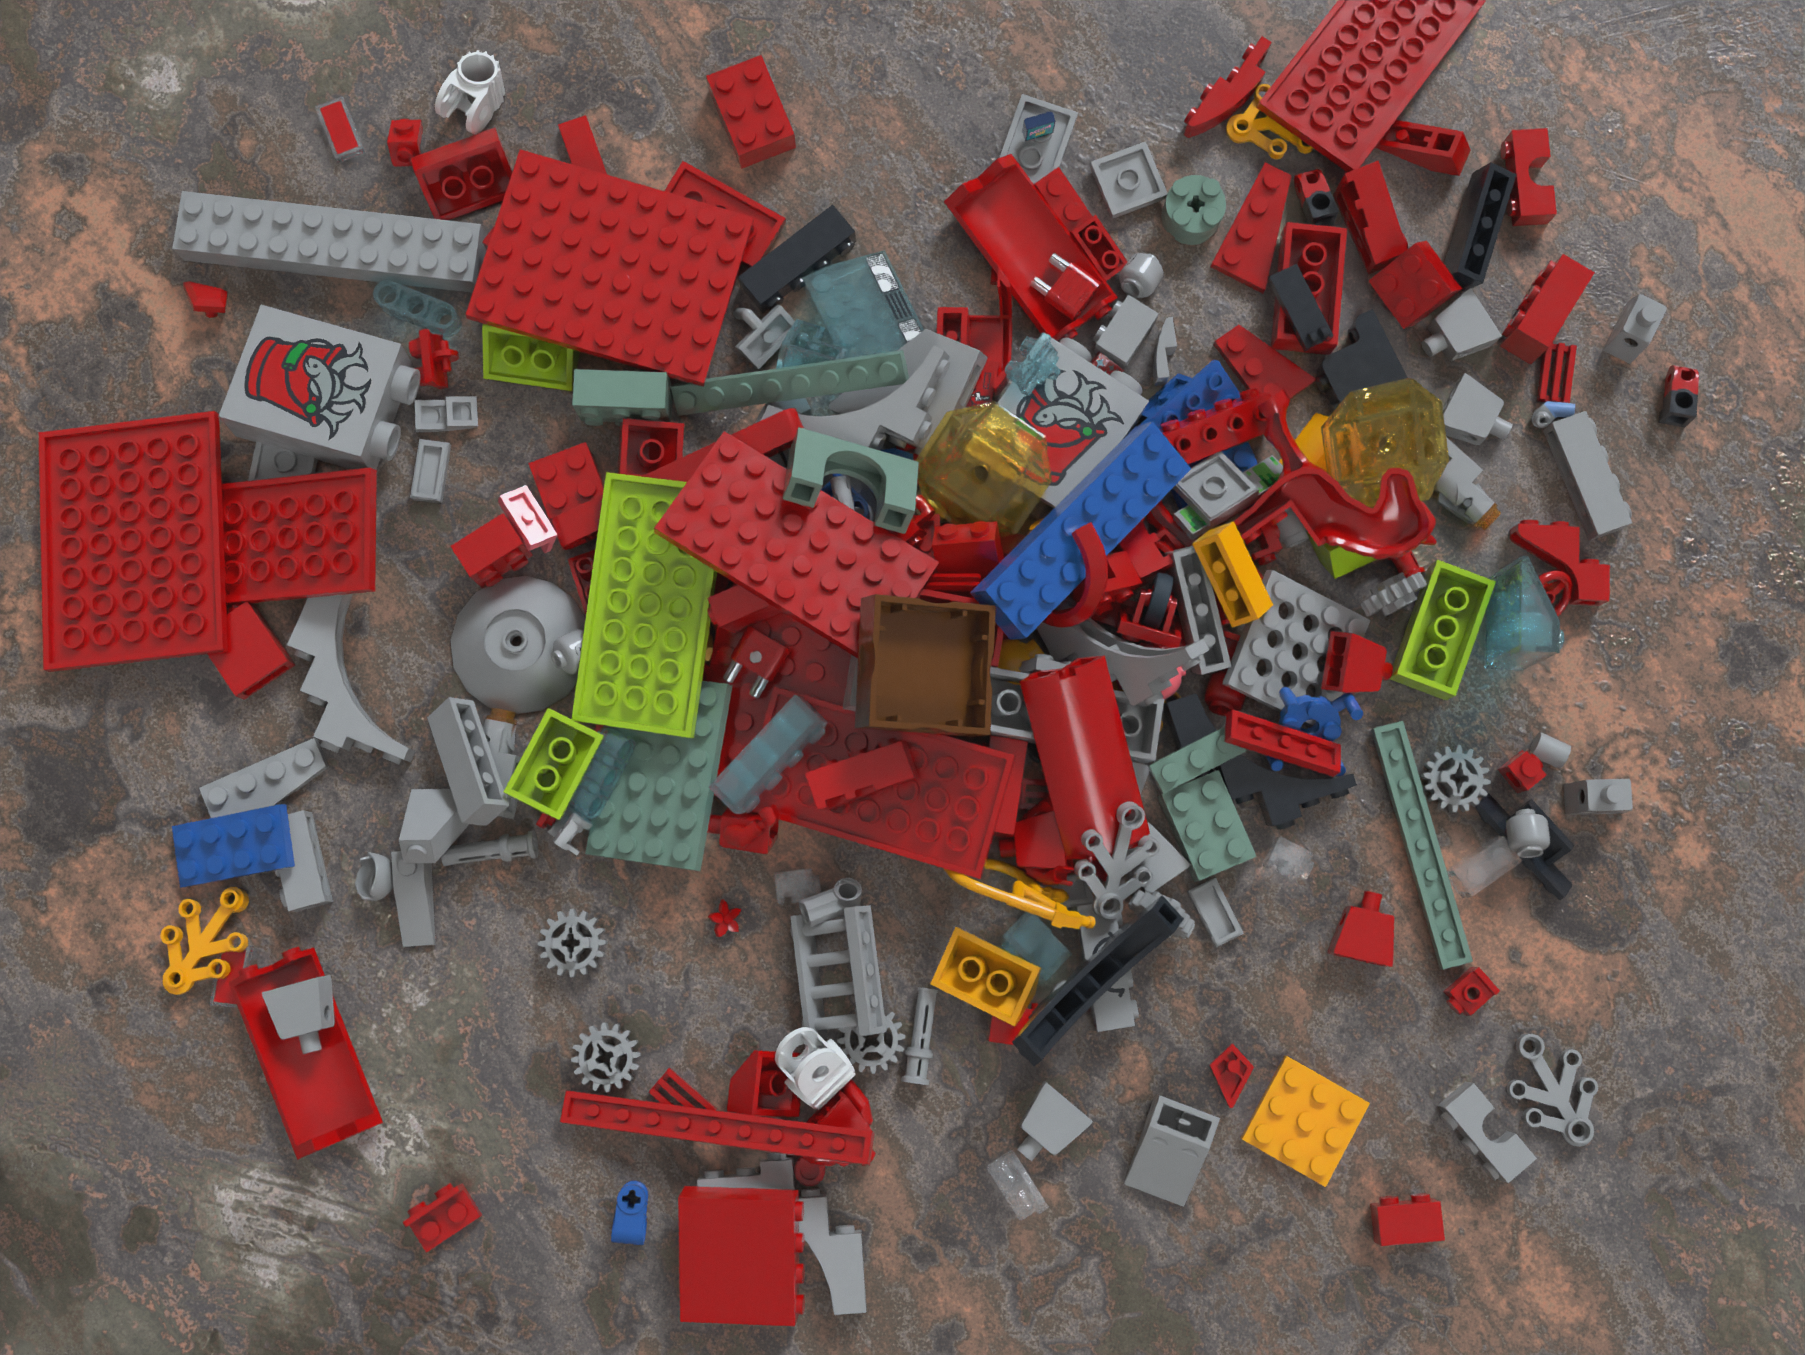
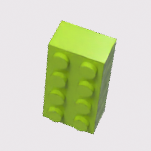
M1436 560L1428 566L1424 577L1427 586L1419 591L1393 664V674L1390 680L1440 699L1448 700L1456 696L1496 581Z

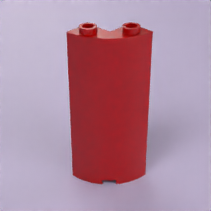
M1012 154L996 159L981 175L962 183L944 201L994 271L998 274V270H1001L1010 281L1011 294L1043 337L1047 334L1058 342L1062 338L1074 339L1078 335L1077 329L1094 317L1100 320L1112 310L1109 305L1118 297ZM1054 253L1069 264L1071 262L1076 263L1102 282L1099 290L1074 321L1044 300L1045 296L1031 286L1034 278L1038 277L1052 288L1063 272L1049 262L1050 257Z
M1105 655L1077 658L1064 668L1035 671L1019 681L1067 860L1086 859L1091 862L1097 859L1093 852L1088 850L1081 842L1083 833L1089 829L1097 831L1102 836L1103 845L1107 851L1112 852L1120 825L1116 817L1118 807L1125 802L1131 801L1144 810ZM1131 810L1125 814V817L1131 814ZM1146 815L1143 824L1139 828L1132 830L1128 849L1137 847L1139 840L1150 834ZM1096 836L1091 837L1088 844L1094 843Z
M300 947L289 949L281 953L283 959L263 968H258L257 964L243 968L238 971L240 976L229 982L297 1160L383 1123L334 997V1026L318 1030L322 1049L306 1054L302 1053L299 1036L284 1040L279 1037L263 999L262 992L325 976L314 947L301 951Z

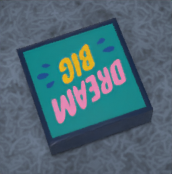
M1046 112L1024 120L1022 133L1025 141L1054 133L1056 121L1053 112Z

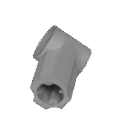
M842 878L836 882L834 888L800 900L799 909L806 926L812 927L836 917L844 918V908L860 906L861 884L853 878Z

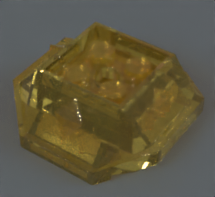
M1412 378L1351 391L1321 426L1327 473L1338 481L1351 498L1360 501L1370 508L1374 507L1379 498L1381 478L1388 469L1402 468L1408 470L1413 476L1419 499L1425 501L1430 499L1435 489V484L1449 462L1442 401ZM1386 436V445L1379 449L1380 440Z
M995 401L946 412L915 460L919 462L918 482L922 496L936 511L935 513L940 514L941 517L954 525L972 524L978 521H997L1000 537L1015 535L1019 532L1052 483L1046 436ZM980 465L986 468L988 471L987 481L977 479L975 476L976 466Z

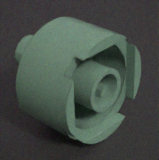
M1190 175L1173 183L1164 202L1161 218L1165 230L1174 236L1175 240L1182 244L1197 245L1208 240L1217 231L1226 210V199L1219 182L1201 175Z

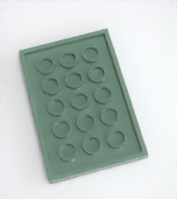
M702 681L694 738L608 726L610 733L605 741L591 819L593 826L589 830L585 854L701 872L732 685Z

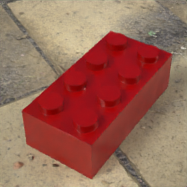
M1287 222L1280 234L1277 272L1295 264L1298 265L1334 335L1331 340L1315 345L1305 351V353L1330 355L1338 345L1347 228ZM1275 296L1271 347L1276 350L1304 352Z

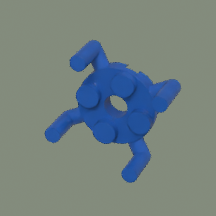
M1282 687L1279 690V696L1285 705L1280 712L1279 725L1333 742L1342 733L1340 727L1341 719L1338 712L1346 708L1352 719L1359 720L1363 717L1361 707L1354 695L1349 692L1331 702L1322 696L1317 698L1310 697V695H1302L1296 698L1288 687ZM1310 719L1316 720L1311 728H1301L1305 721ZM1265 755L1272 770L1279 771L1283 768L1282 760ZM1342 760L1340 773L1336 776H1342L1346 773Z

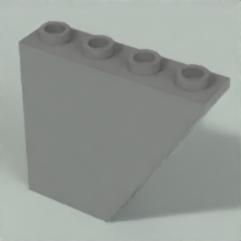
M925 329L898 351H904L909 378L921 366L933 345L944 350L950 356L948 359L950 366L943 379L939 378L934 387L936 394L932 403L923 409L932 417L931 423L933 426L926 440L920 441L919 445L888 430L884 434L889 436L888 442L903 449L906 444L916 448L914 453L931 460L933 455L943 459L988 357L980 350ZM903 384L844 392L830 402L828 409L837 415L861 410L884 399Z

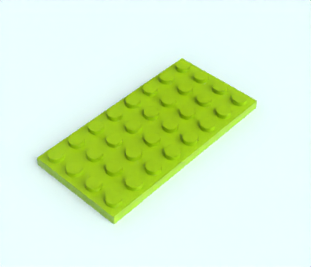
M606 472L572 712V720L694 738L711 621L707 608L711 606L707 598L714 595L717 571L654 533V527L687 482Z

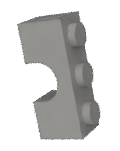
M1465 1081L1437 1105L1443 1112L1440 1115L1441 1119L1451 1130L1457 1129L1464 1137L1461 1140L1464 1147L1473 1156L1476 1154L1480 1156L1485 1162L1482 1168L1494 1181L1499 1179L1509 1183L1537 1159L1516 1133L1506 1131L1496 1140L1490 1141L1487 1139L1482 1129L1483 1120L1495 1108L1474 1083Z

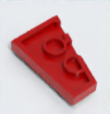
M1241 325L1234 327L1218 338L1213 344L1246 390L1257 388L1258 392L1271 393L1272 397L1284 388L1289 399L1312 385L1316 380Z

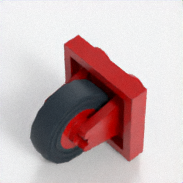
M1157 572L1151 588L1147 590L1141 588L1135 608L1121 604L1118 613L1117 633H1121V636L1129 641L1139 642L1141 639L1152 642V646L1155 648L1168 649L1179 647L1182 639L1181 622L1173 619L1177 598L1170 595L1173 586L1172 576Z

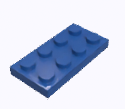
M286 804L172 826L180 888L295 867Z

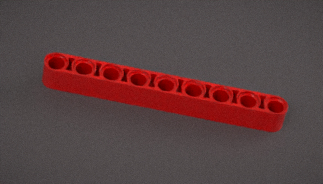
M789 408L731 435L770 458L791 448L798 427H804L796 408ZM716 442L641 477L688 482ZM603 495L570 509L551 520L562 550L575 548L597 538Z

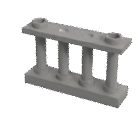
M871 905L844 908L845 917L843 919L825 921L812 927L806 926L802 915L790 916V932L794 941L803 1015L802 1027L814 1029L823 1039H828L827 1030L855 1026H858L860 1036L887 1032ZM847 932L848 950L817 954L815 935ZM843 963L851 964L852 982L821 986L820 966ZM854 994L857 1010L855 1014L825 1017L823 998Z

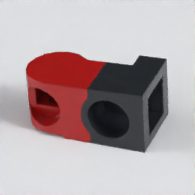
M1314 169L1295 175L1294 186L1306 216L1305 224L1334 225L1339 210L1322 171Z
M1676 365L1670 366L1665 378L1663 409L1659 412L1658 423L1685 428L1697 417L1699 372L1697 369Z

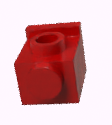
M1523 750L1519 751L1497 769L1516 793L1528 791L1547 775L1542 770L1544 766L1540 759L1533 753L1529 754Z
M1470 967L1443 992L1448 996L1449 999L1446 1002L1458 1015L1463 1013L1466 1016H1471L1492 996L1497 995L1500 990L1480 967ZM1471 987L1476 991V997L1470 999L1467 995V991Z

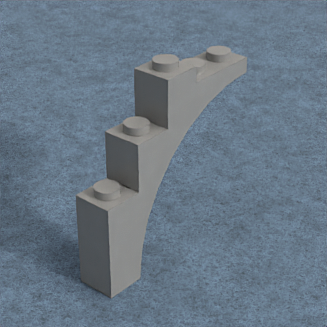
M933 345L921 366L912 376L884 399L861 410L840 415L809 416L798 414L804 429L876 450H881L886 439V435H884L886 430L919 445L921 440L927 439L933 426L931 423L932 417L923 409L932 403L936 394L934 387L938 379H943L950 366L948 361L950 356L944 350ZM768 404L761 420L783 410Z
M353 594L308 598L287 645L296 650L295 656L312 662L300 691L309 695L307 701L325 708L313 737L322 740L321 747L338 753L340 748L350 751L354 740H356L354 747L369 753L372 752L373 748L384 752L382 758L396 764H400L402 759L411 763L416 751L395 741L381 730L361 707L351 688L344 664L343 633L345 617Z
M1069 594L1055 610L1059 611L1075 607L1077 604ZM1091 618L1071 627H1054L1044 622H1041L1037 627L1055 662H1060L1066 658L1068 661L1073 662L1077 658L1105 655L1111 681L1113 682L1118 679L1132 707L1142 701L1148 706L1163 698L1161 691L1172 686L1169 679L1179 674L1176 668L1181 666L1185 671L1199 664L1201 661L1198 656L1209 651L1204 639L1187 646L1168 649L1143 647L1125 641L1106 631Z
M767 1153V1159L760 1161L761 1172L756 1173L755 1167L737 1168L736 1174L724 1175L723 1169L704 1171L705 1176L697 1179V1186L796 1190L794 1157H786V1154ZM820 1188L801 1190L799 1201H804V1219L799 1221V1232L804 1233L805 1241L809 1244L822 1266L830 1288L834 1315L866 1313L862 1230H855L854 1225H840L835 1227V1232H830L827 1193L820 1194Z

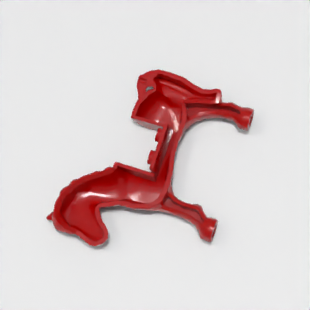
M1284 388L1258 406L1260 412L1267 418L1264 436L1278 451L1282 459L1283 469L1277 481L1256 503L1234 520L1239 534L1246 544H1249L1262 534L1259 528L1270 522L1274 526L1286 518L1288 514L1285 510L1291 507L1318 547L1327 543L1330 546H1339L1346 551L1381 560L1400 558L1407 552L1416 549L1420 544L1435 545L1437 543L1436 539L1431 535L1436 525V518L1426 504L1419 499L1413 476L1408 470L1402 468L1388 469L1381 478L1379 498L1374 507L1370 508L1360 501L1351 498L1338 481L1324 469L1311 463L1302 452L1287 425L1286 415L1290 399ZM1162 500L1146 515L1148 523L1158 530L1156 535L1159 538V543L1155 545L1164 553L1193 546L1192 543L1199 538L1197 537L1194 540L1189 538L1174 521V517L1163 505ZM1256 567V569H1257V571H1258V574H1259V576H1260V578H1261V580H1262V579H1263V576H1262V574L1260 573V571L1258 570V568Z

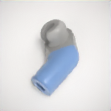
M1547 401L1534 411L1532 423L1537 428H1545L1557 417L1567 418L1574 415L1575 404Z

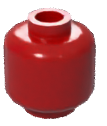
M1228 668L1215 672L1210 676L1204 696L1210 711L1220 716H1226L1232 709L1240 711L1246 695L1222 684Z

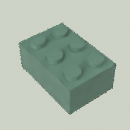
M574 369L572 406L580 420L585 421V424L591 426L603 425V422H615V425L620 426L623 418L671 422L673 395L670 387L672 385L667 372Z
M1219 770L1157 796L1181 854L1191 864L1188 870L1194 882L1257 857Z

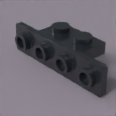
M1489 793L1487 796L1482 797L1479 800L1480 803L1475 808L1481 819L1494 828L1506 846H1508L1506 823L1511 817L1516 816L1517 811L1532 809L1536 814L1543 815L1547 819L1550 835L1549 847L1543 850V854L1538 857L1520 858L1523 865L1528 870L1533 871L1542 881L1544 888L1549 893L1554 894L1558 900L1565 898L1572 887V883L1553 863L1569 853L1575 845L1532 799L1509 815Z

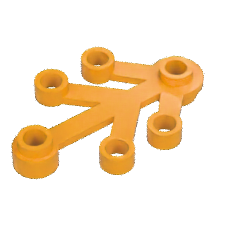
M1268 84L1259 85L1256 88L1254 99L1245 113L1232 116L1227 123L1226 132L1233 142L1242 144L1250 141L1267 151L1273 159H1281L1285 155L1287 144L1283 139L1295 145L1298 151L1304 154H1308L1314 149L1311 146H1304L1300 138L1270 117L1255 119L1260 111L1256 107L1262 99L1259 92H1267L1271 87ZM1242 124L1246 126L1247 129L1243 131L1239 130L1237 128V125ZM1270 130L1283 139L1276 138L1271 140L1259 131ZM1280 146L1282 151L1276 152L1272 147Z
M237 887L225 889L220 897L221 906L202 933L199 919L201 912L200 903L191 899H185L180 903L178 910L179 914L185 917L189 952L183 960L180 945L183 932L179 927L169 925L162 929L160 938L163 943L167 944L170 966L163 975V986L166 991L174 995H182L193 987L194 982L210 978L223 979L229 975L230 965L227 961L221 959L212 960L207 967L194 968L201 958L229 951L242 952L247 948V936L237 932L231 933L227 939L212 942L231 913H240L247 908L249 896L245 890ZM231 894H234L235 901L229 904V897ZM192 903L193 911L187 914V906ZM174 930L175 937L170 941L168 935ZM239 937L241 943L235 948L234 940ZM221 963L223 967L222 972L217 975L215 969ZM179 973L180 981L179 983L175 984V976Z

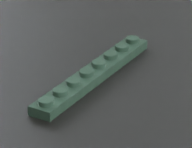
M900 350L708 378L705 381L704 387L681 382L674 383L670 388L677 414L681 416L900 385L909 379L904 351Z
M1399 721L1371 729L1439 968L1444 970L1473 962L1404 722Z

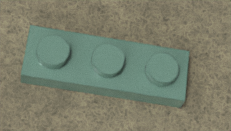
M1224 726L1148 765V768L1161 794H1164L1246 752V749L1224 742Z

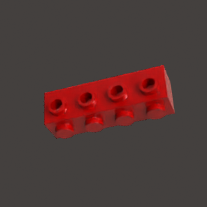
M1257 388L1241 392L1240 398L1233 401L1231 399H1224L1213 404L1214 408L1210 410L1199 409L1187 414V419L1180 422L1176 419L1162 423L1159 430L1185 462L1190 464L1264 434L1267 418L1260 412L1258 406L1271 397V393L1258 392Z

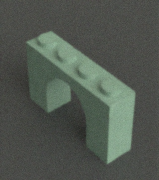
M798 427L789 451L783 500L814 508L823 485L824 476L829 474L849 475L859 479L873 491L877 501L875 526L905 534L915 513L919 462Z

